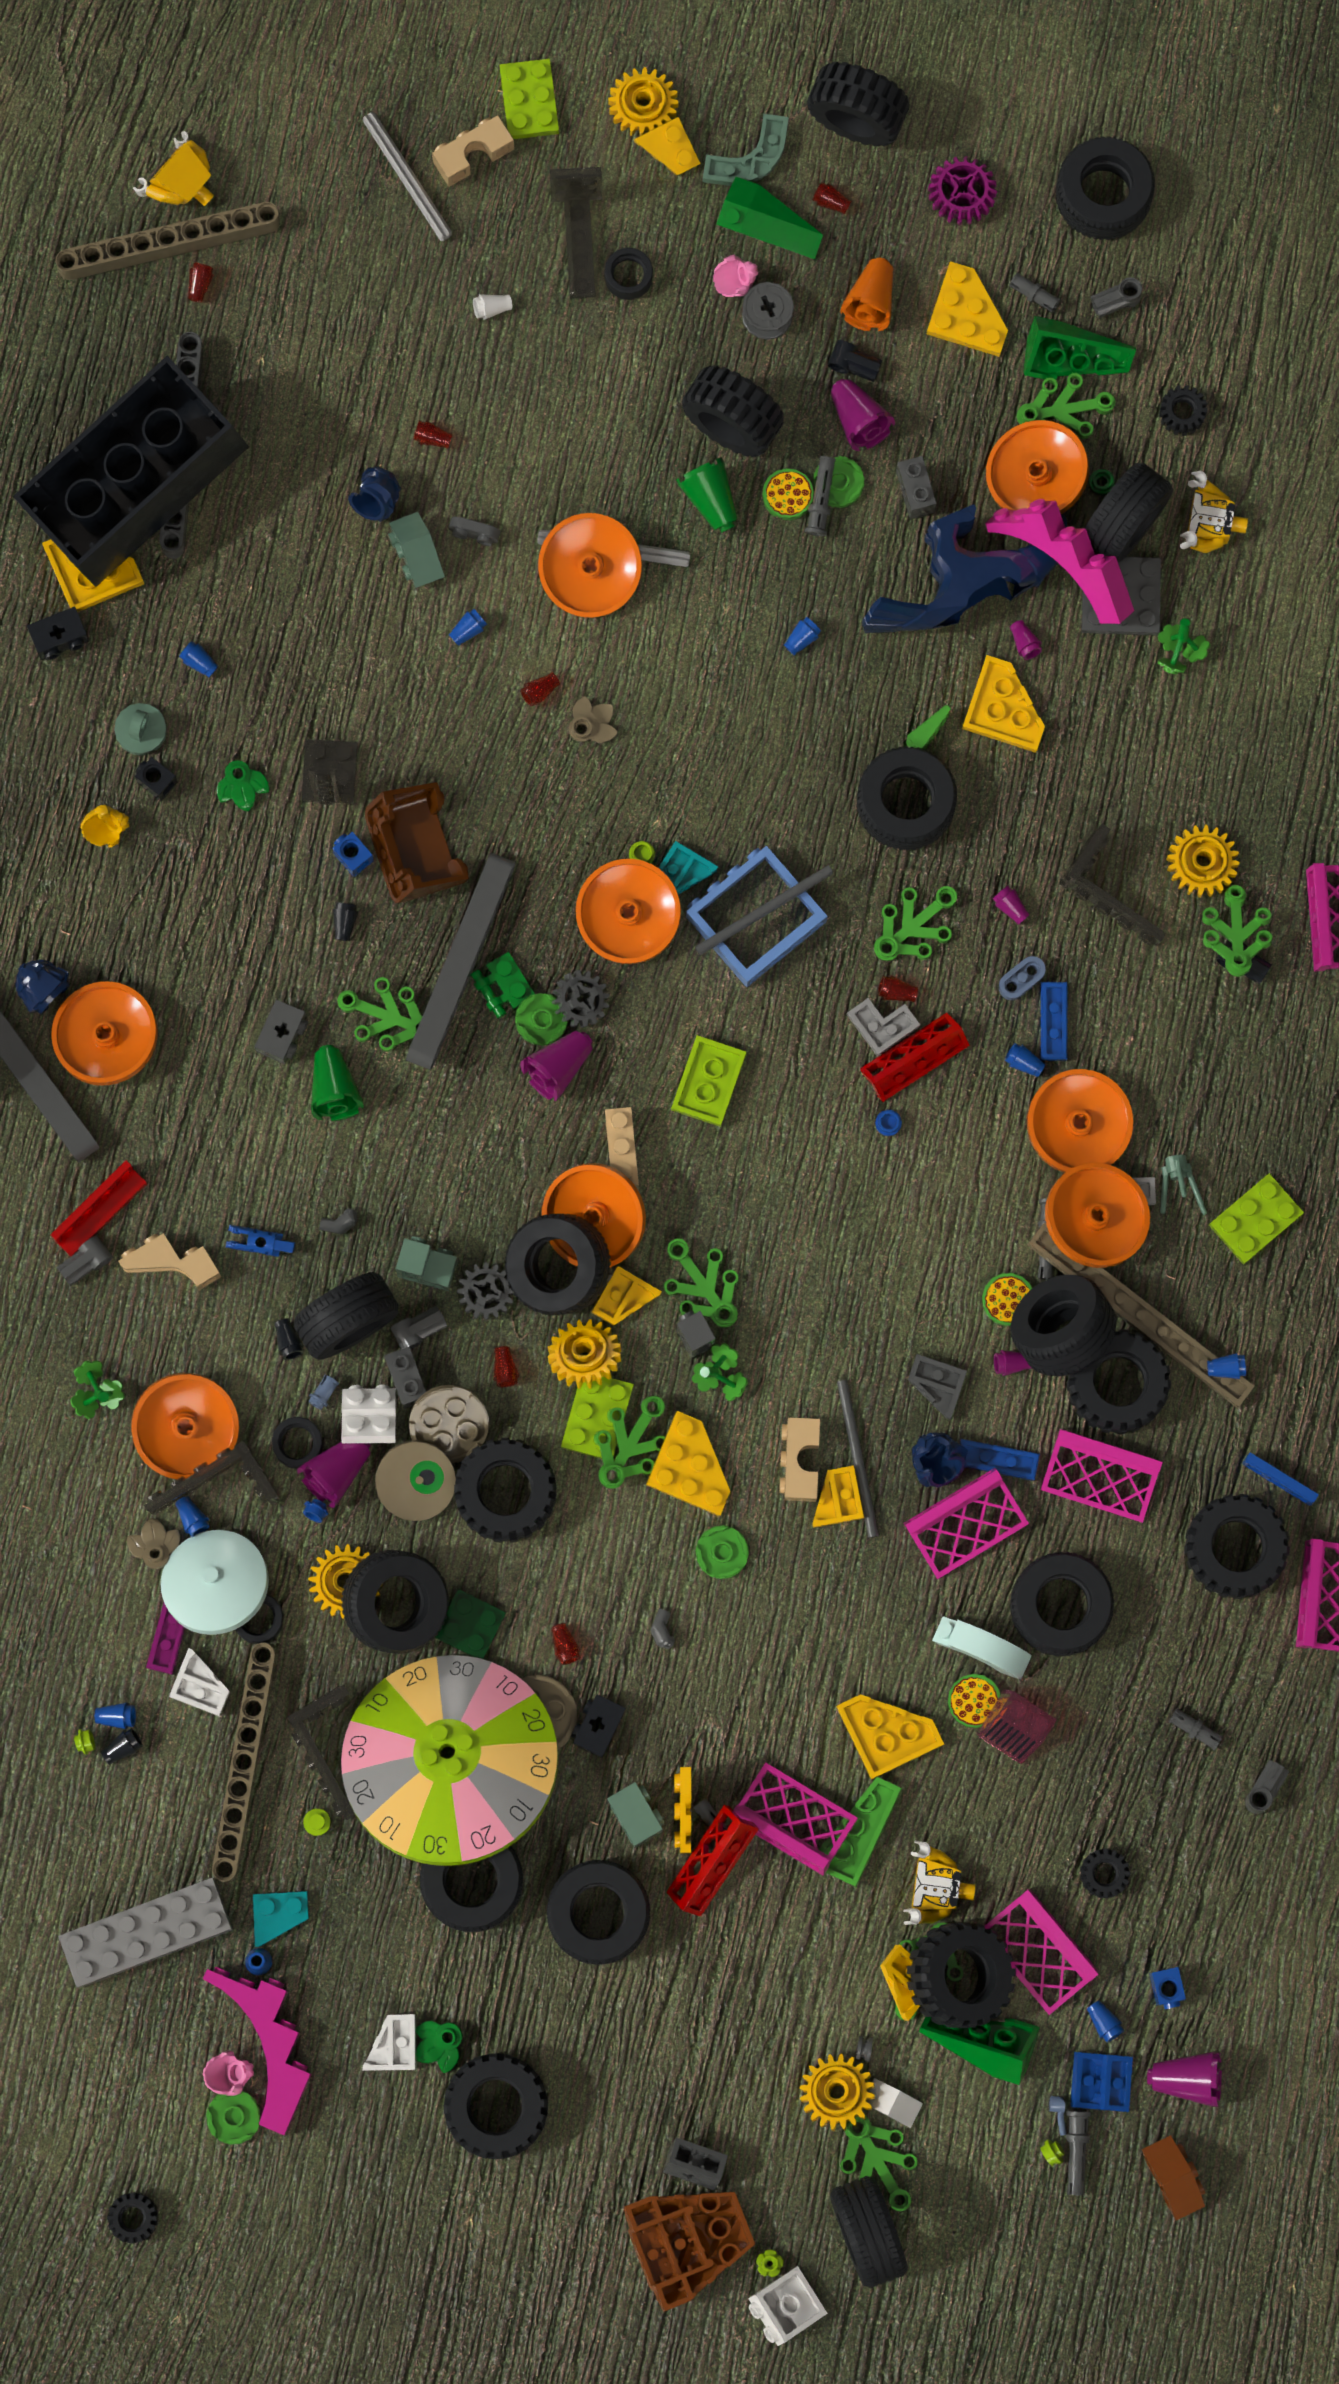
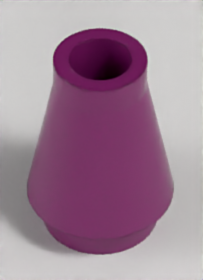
M1023 620L1016 621L1010 626L1019 656H1023L1024 660H1030L1042 652V642L1026 626Z
M1009 885L992 898L996 902L995 906L1013 919L1017 925L1030 915L1026 911L1015 888L1012 890Z
M1001 1350L1000 1353L994 1354L993 1362L996 1374L1007 1376L1026 1369H1033L1020 1352Z

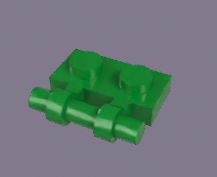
M509 952L486 965L490 972L489 976L484 977L479 969L471 974L475 981L474 986L478 992L481 991L488 1002L486 1006L490 1012H494L498 1019L507 1014L502 1007L504 1004L509 1003L514 1011L524 999L535 994ZM494 983H497L503 993L496 997L490 987Z

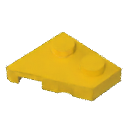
M679 117L633 139L638 146L644 148L652 157L663 163L675 175H680L701 164Z
M617 1266L591 1313L614 1326L658 1297L662 1291Z
M854 1465L827 1470L812 1523L813 1528L864 1519Z
M899 1944L894 1946L880 1967L902 2019L909 2021L920 2005L914 2004L912 1996L915 1995L914 1991L909 1990L907 1982L911 1981V1974H907V1966H912L913 1960L909 1958L910 1953Z

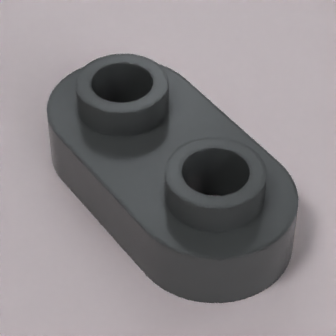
M451 517L448 527L454 537L459 539L473 538L479 544L485 546L498 543L501 534L499 529L491 525L462 517Z

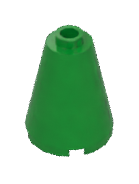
M721 457L716 459L718 464L715 465V463L710 464L708 462L684 474V481L682 478H678L676 482L713 530L720 529V532L723 533L735 527L733 522L737 520L725 463Z
M333 1045L320 1047L314 1055L311 1100L313 1117L323 1121V1116L330 1117L331 1121H339L357 1115L359 1113L358 1108L361 1107L363 1109L364 1103L341 1050Z

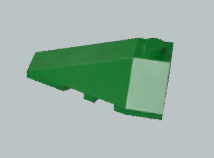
M735 177L729 189L716 224L812 259L816 258L823 238L822 233L761 185L739 177Z
M1034 316L1027 338L1023 374L1040 379H1057V377L1069 376L1072 373L1080 375L1128 373L1136 353V347L1058 320Z
M925 2017L919 2029L920 2033L989 2075L1020 2085L1028 2069L1040 2027L1016 2019L1005 2018L1004 2022L990 2021V2023L982 2026L950 2028L932 2022V2017Z

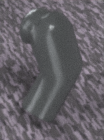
M348 1208L336 1220L322 1217L319 1230L345 1234L356 1225L357 1212L354 1209Z
M659 1608L651 1627V1634L656 1645L660 1648L670 1649L675 1643L674 1637L670 1636L666 1628L671 1613Z

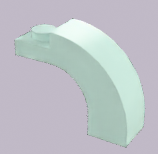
M944 1616L932 1640L941 1646L971 1656L1000 1673L1020 1680L1032 1656L996 1635L963 1621H955Z

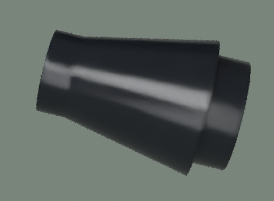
M337 902L335 909H332L335 930L334 940L350 941L358 911H356L357 905Z
M285 1318L275 1322L279 1355H282L284 1360H291L301 1356L304 1353L302 1349L304 1344L291 1325L290 1320Z
M131 1728L128 1731L123 1730L101 1751L104 1760L111 1765L115 1761L138 1753L143 1744L137 1733Z

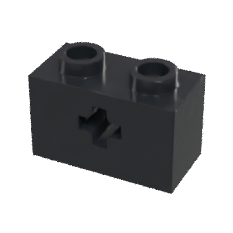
M75 607L26 625L40 660H53L59 657L61 652L69 649L70 651L78 650L84 647V643L89 642ZM60 632L62 638L57 639L55 634Z
M596 1694L594 1700L589 1698L583 1709V1713L587 1715L582 1724L577 1722L571 1734V1737L575 1738L573 1745L603 1759L626 1708ZM600 1718L602 1719L604 1729H598L595 1733L592 1731L593 1726L590 1722H596Z

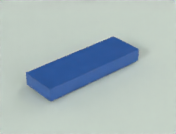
M1041 982L1040 984L1041 1061H1067V982Z
M965 1439L960 1440V1444L968 1450L964 1468L985 1472L996 1468L1000 1475L1035 1481L1040 1454Z
M1251 1452L1242 1463L1243 1466L1308 1506H1311L1319 1495Z

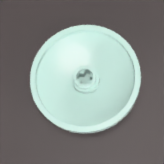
M226 1530L205 1531L186 1539L171 1553L162 1572L161 1593L170 1614L183 1627L200 1634H223L243 1626L259 1611L268 1591V1570L260 1551L247 1538Z

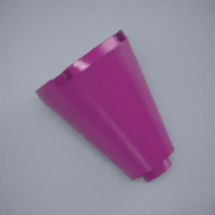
M850 379L838 380L833 385L831 397L851 448L855 451H861L859 447L865 446L868 450L881 443L891 433L889 430L891 423L893 426L895 425L892 414Z
M574 1031L525 1057L520 1063L521 1070L524 1075L527 1072L532 1078L529 1083L539 1094L548 1100L554 1097V1101H557L592 1052L591 1044L593 1042L585 1032Z
M341 1441L302 1464L297 1469L298 1475L301 1472L305 1477L301 1481L318 1500L323 1502L326 1499L331 1502L328 1506L334 1508L339 1504L370 1456L369 1448L371 1446L369 1443L342 1444Z
M1210 2052L1153 2063V2068H1148L1147 2084L1152 2085L1153 2091L1211 2107H1219L1222 2070L1218 2068V2062H1221V2053Z

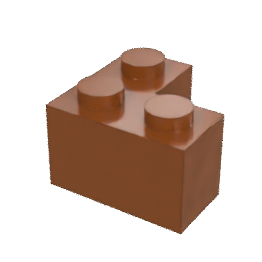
M1170 2135L1141 2149L1147 2166L1160 2187L1164 2201L1176 2221L1205 2207L1201 2196L1205 2194V2190L1199 2179L1195 2180L1199 2174L1193 2162L1187 2163L1185 2160L1188 2156L1181 2143L1176 2145Z

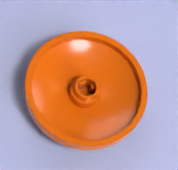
M1046 420L1025 422L1007 431L992 448L986 465V481L989 491L1001 509L1007 508L1008 510L1028 509L1033 501L1044 499L1045 501H1056L1060 513L1063 514L1079 500L1089 478V460L1080 439L1069 428Z
M583 513L561 521L550 531L541 546L538 571L546 594L559 608L580 617H600L618 610L633 596L641 579L642 557L634 536L623 524L606 515Z
M619 859L599 867L586 879L577 898L576 920L583 939L594 952L615 963L637 964L656 957L669 946L680 925L681 904L675 886L663 871L642 860Z
M105 981L88 984L67 997L54 1017L51 1038L58 1060L72 1076L88 1084L104 1086L126 1081L145 1067L155 1050L158 1028L155 1015L141 994L127 985Z
M1073 1069L1053 1076L1038 1089L1028 1109L1027 1130L1031 1144L1041 1159L1054 1169L1066 1173L1068 1170L1085 1163L1112 1165L1126 1150L1132 1136L1133 1113L1127 1096L1112 1079L1096 1071Z
M588 1163L565 1171L550 1185L542 1205V1216L560 1213L581 1217L587 1220L588 1223L593 1224V1227L598 1229L597 1231L602 1234L601 1236L605 1239L604 1242L608 1245L607 1249H609L611 1257L610 1267L628 1258L638 1247L644 1234L646 1213L644 1202L638 1189L626 1175L607 1165ZM561 1239L549 1241L553 1249L563 1259L578 1266L576 1254L567 1242Z
M1085 1163L1068 1170L1052 1186L1046 1200L1045 1220L1052 1240L1067 1257L1084 1266L1106 1268L1123 1263L1140 1249L1149 1231L1150 1210L1142 1189L1130 1175L1112 1165Z
M177 1373L157 1380L143 1392L133 1410L131 1432L138 1454L152 1470L176 1480H193L211 1474L227 1461L237 1443L239 1420L232 1399L218 1383L199 1374Z

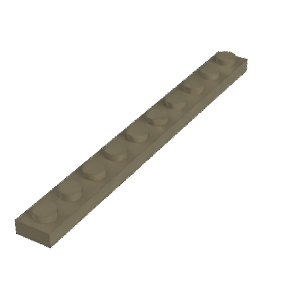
M1045 1223L1041 1225L1028 1242L1027 1246L1063 1274L1083 1276L1096 1283L1116 1315L1148 1340H1152L1157 1347L1236 1408L1240 1407L1255 1387L1242 1376H1240V1379L1208 1377L1207 1361L1218 1358L1103 1268L1084 1266L1067 1257L1052 1240Z

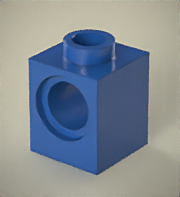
M353 832L348 836L346 834L341 835L334 842L335 846L332 848L334 855L353 877L374 862L373 855ZM348 848H356L359 851L352 858L344 855Z
M1175 1967L1149 1973L1156 2005L1163 2004L1164 2009L1180 2006L1179 2001L1186 1999L1179 1968ZM1165 1981H1170L1175 1986V1992L1171 1997L1165 1996L1161 1991V1986Z

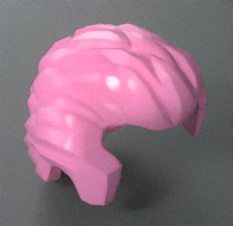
M735 254L726 257L714 270L713 282L715 283L716 290L726 297L745 296L753 286L758 275L757 265L750 261L745 262Z
M233 2051L222 2052L207 2062L203 2070L205 2085L217 2094L227 2096L238 2095L242 2092L247 2081L254 2076V2066L247 2060L241 2061L237 2059Z

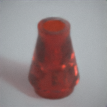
M823 182L819 184L812 198L817 203V206L842 214L846 213L851 203V200L847 199L831 184Z
M193 263V267L189 268L188 300L202 303L203 297L214 277L211 266Z
M419 420L413 440L418 441L420 445L448 449L453 434L444 431L428 420L425 422Z
M551 672L546 676L525 683L524 687L520 689V693L530 707L534 705L539 706L560 685V681Z
M883 975L878 988V996L883 997V1000L915 1002L918 994V987L912 986L892 975H889V977Z
M501 1346L495 1348L493 1380L496 1381L498 1387L502 1388L516 1385L518 1383L517 1378L520 1375L512 1358L510 1347Z
M566 1623L553 1626L551 1632L556 1660H559L560 1665L571 1664L581 1658L579 1654L581 1649L569 1632Z

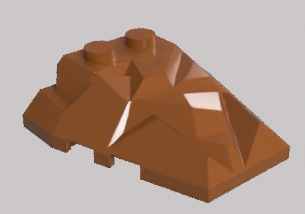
M735 2192L649 2196L623 2207L629 2226V2236L648 2285L654 2291L663 2312L691 2301L697 2296L698 2292L713 2282L722 2271L730 2267L755 2245Z

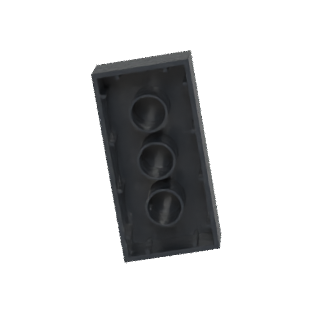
M167 355L13 497L81 573L97 587L246 451L249 446L229 421Z

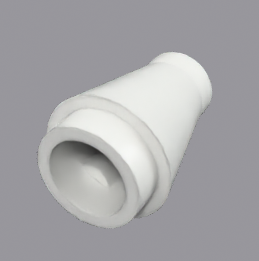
M479 294V297L473 298L475 316L485 320L502 312L512 310L510 295Z

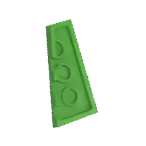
M876 1777L849 1812L856 1816L858 1820L831 1861L826 1874L857 1888L902 1792V1788ZM843 1818L835 1831L845 1829L849 1821ZM840 1835L834 1836V1837H835V1841L838 1840V1838L840 1837ZM831 1837L827 1838L819 1851L826 1855L833 1848Z

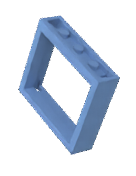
M767 846L762 850L759 848L755 849L748 855V861L745 864L734 866L727 873L729 877L723 882L716 881L707 889V895L702 899L697 897L688 904L686 918L705 940L716 933L699 913L764 860L769 863L789 888L798 884V881ZM806 891L797 897L813 915L749 968L746 969L724 942L713 948L746 988L827 922L828 916Z

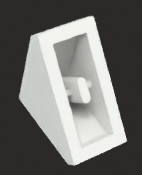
M874 2078L872 2083H874L875 2087L868 2090V2092L873 2093L875 2099L867 2100V2102L873 2109L911 2128L923 2103Z

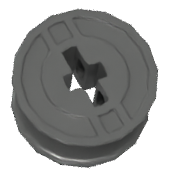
M771 282L757 284L747 292L742 306V318L744 326L749 333L757 338L766 340L778 338L786 333L791 326L794 308L789 292L779 284ZM764 304H766L768 311H772V317L769 316L766 310L763 311Z

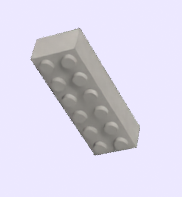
M212 1877L59 1935L58 1937L76 1988H82L232 1931L233 1927L216 1880Z

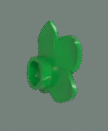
M240 760L232 761L226 766L225 777L217 786V796L221 803L233 799L234 803L246 812L254 804L255 793L269 792V785L265 776L259 771L250 770L249 766ZM236 768L241 769L243 772L242 777L239 779L233 776V770Z
M425 2021L416 2028V2033L423 2040L416 2049V2060L421 2063L437 2061L443 2073L449 2072L460 2058L458 2046L463 2039L461 2028L452 2022H446L441 2025L435 2021ZM445 2032H449L452 2034V2041H447L445 2039Z

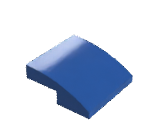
M1074 2052L1070 2107L1129 2112L1133 2057Z

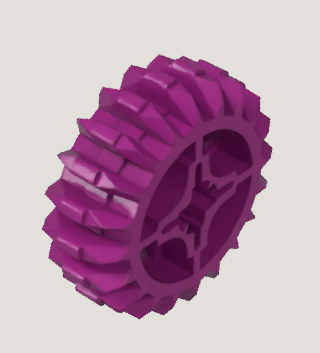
M967 156L963 158V162H959V159L954 157L953 164L946 160L944 161V168L938 166L936 174L931 175L930 181L932 183L929 184L928 191L932 193L929 194V200L934 202L932 205L933 210L940 209V218L948 215V223L952 222L953 218H955L958 225L962 224V219H966V222L970 225L972 224V217L979 222L982 218L981 214L988 215L989 207H993L995 204L993 198L997 196V191L994 189L997 185L996 180H991L993 177L992 171L985 172L987 167L985 164L980 167L977 166V158L972 163H969ZM957 175H966V177L962 178ZM976 182L980 184L983 190L981 199L973 189ZM944 183L949 186L948 189L952 192L949 200L946 199L942 191ZM962 188L967 189V193L964 191L963 193H958V189H961V191ZM960 204H966V205H968V206L962 207V206H958V205H960Z

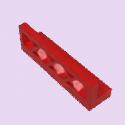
M945 1013L860 1068V1071L872 1084L878 1098L884 1102L970 1045L962 1027L948 1013ZM948 1023L950 1025V1027L945 1029L944 1031H938V1029L944 1026L945 1024ZM927 1039V1042L924 1044L916 1045L919 1041ZM905 1054L901 1059L894 1060L897 1055ZM877 1068H883L878 1074L874 1076L871 1074Z
M125 1160L50 1234L52 1239L71 1257L79 1251L78 1249L83 1243L94 1237L147 1185V1182Z
M724 1805L666 1893L682 1911L701 1917L759 1828L753 1822L740 1818L730 1806ZM729 1817L732 1823L726 1831H723V1823ZM713 1839H716V1847L712 1853H709V1844ZM698 1861H701V1870L697 1875H694V1867ZM686 1883V1892L681 1898L677 1892Z

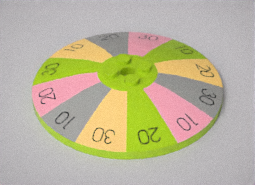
M459 1655L436 1656L422 1659L396 1670L384 1678L366 1695L356 1709L345 1734L341 1758L342 1778L349 1803L356 1817L370 1835L383 1846L402 1857L420 1863L441 1866L463 1865L489 1858L505 1850L524 1836L536 1823L548 1804L555 1786L558 1771V1745L554 1727L544 1704L528 1684L516 1674L493 1662L476 1657ZM445 1747L455 1749V1754L449 1759L441 1757L440 1752Z

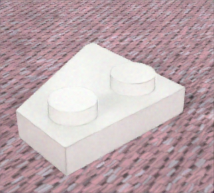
M188 1648L169 1697L220 1717L230 1691L192 1649Z
M415 2014L387 2015L382 2029L372 2046L373 2048L366 2062H364L363 2071L416 2070Z

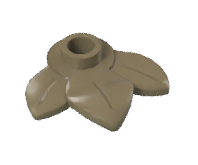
M586 696L575 703L572 709L574 719L569 725V734L575 741L586 742L592 740L596 743H605L617 735V730L609 725L613 714V705L599 704L592 706ZM584 726L587 731L581 734L577 731V728Z
M150 1518L144 1524L141 1535H129L127 1537V1546L131 1554L136 1558L143 1559L146 1566L151 1569L163 1568L168 1562L170 1554L180 1545L179 1530L166 1532L161 1522L155 1518ZM155 1552H160L158 1558H152L151 1556Z

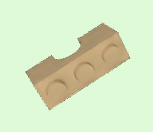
M498 115L492 119L489 117L482 120L478 127L471 131L465 130L461 132L454 141L442 143L436 147L432 153L433 163L448 187L471 175L470 164L466 160V156L470 152L475 150L483 151L494 162L514 150V140Z
M631 1107L605 1109L610 1167L626 1175L639 1191Z
M788 1418L787 1424H782L781 1440H786V1451H781L780 1467H785V1477H780L779 1493L784 1494V1500L816 1502L818 1472L803 1470L798 1464L797 1456L805 1449H818L820 1419Z

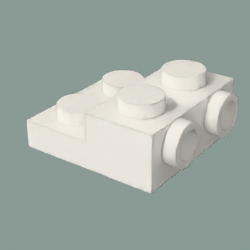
M382 1384L376 1386L375 1389H364L360 1385H352L349 1389H342V1444L396 1443V1388H390Z
M798 2266L748 2298L751 2302L749 2305L751 2314L756 2319L760 2318L766 2327L764 2328L766 2338L771 2343L775 2342L777 2346L787 2342L828 2314Z

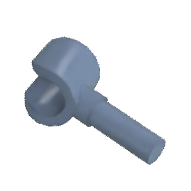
M1051 2096L1049 2111L1057 2112L1060 2135H1066L1064 2120L1065 2102L1061 2097Z

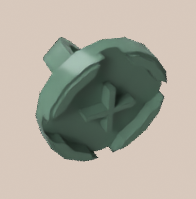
M137 703L129 705L120 712L115 721L114 731L117 741L125 751L133 755L143 756L161 747L166 739L167 727L165 719L158 709L149 704Z

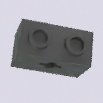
M923 456L897 462L896 474L910 520L934 514L936 500Z
M275 1000L255 1044L256 1052L286 1064L287 1059H292L298 1047L295 1042L298 1035H303L307 1028L308 1021L306 1020L305 1012ZM286 1028L288 1035H283L282 1038H279L277 1031L282 1032Z
M692 1310L679 1317L680 1321L677 1323L676 1332L691 1359L710 1350L715 1345L716 1338L701 1311L694 1313Z
M406 1347L384 1355L403 1409L412 1407L419 1397L426 1392L410 1347Z
M676 2137L670 2146L663 2173L715 2190L721 2181L728 2155Z

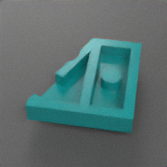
M677 841L674 842L658 867L669 877L678 895L718 870L717 865Z
M307 1891L253 1894L255 1947L263 1946L265 1943L309 1919Z

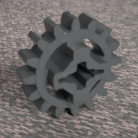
M577 970L573 973V976L570 973L564 975L565 980L557 981L560 989L552 991L557 996V999L553 1000L552 1004L559 1006L555 1014L562 1013L564 1015L562 1022L570 1019L571 1027H575L580 1023L581 1028L588 1026V1022L591 1025L597 1023L596 1017L600 1019L605 1016L601 1009L609 1007L604 1002V999L610 996L602 991L606 984L599 985L597 983L600 978L599 976L590 978V971H586L582 975L581 971ZM582 983L587 984L591 988L583 986ZM566 991H567L568 996H567V1000L565 1001V994H566ZM582 995L584 1000L579 1003L577 998ZM596 996V1005L594 1006L593 1003ZM570 1010L577 1011V1012L580 1014V1016L574 1014V1013H573L572 1011H570Z
M487 1262L484 1263L483 1269H480L476 1264L474 1265L475 1272L465 1271L467 1280H459V1283L464 1286V1288L457 1290L458 1295L464 1296L459 1300L460 1305L467 1304L465 1312L468 1314L474 1311V1319L476 1320L480 1314L484 1315L485 1321H488L489 1315L492 1314L495 1319H499L498 1312L501 1310L506 1314L508 1310L505 1305H513V1300L509 1298V1295H514V1292L509 1288V1281L505 1279L507 1273L505 1270L499 1273V1266L497 1264L493 1269H489ZM487 1275L486 1279L475 1281L477 1277ZM497 1279L502 1283L504 1293L497 1289ZM489 1286L493 1294H487L486 1298L482 1297L480 1289L485 1290ZM468 1291L476 1295L475 1305L470 1300ZM493 1302L498 1303L495 1307L486 1309L487 1305Z

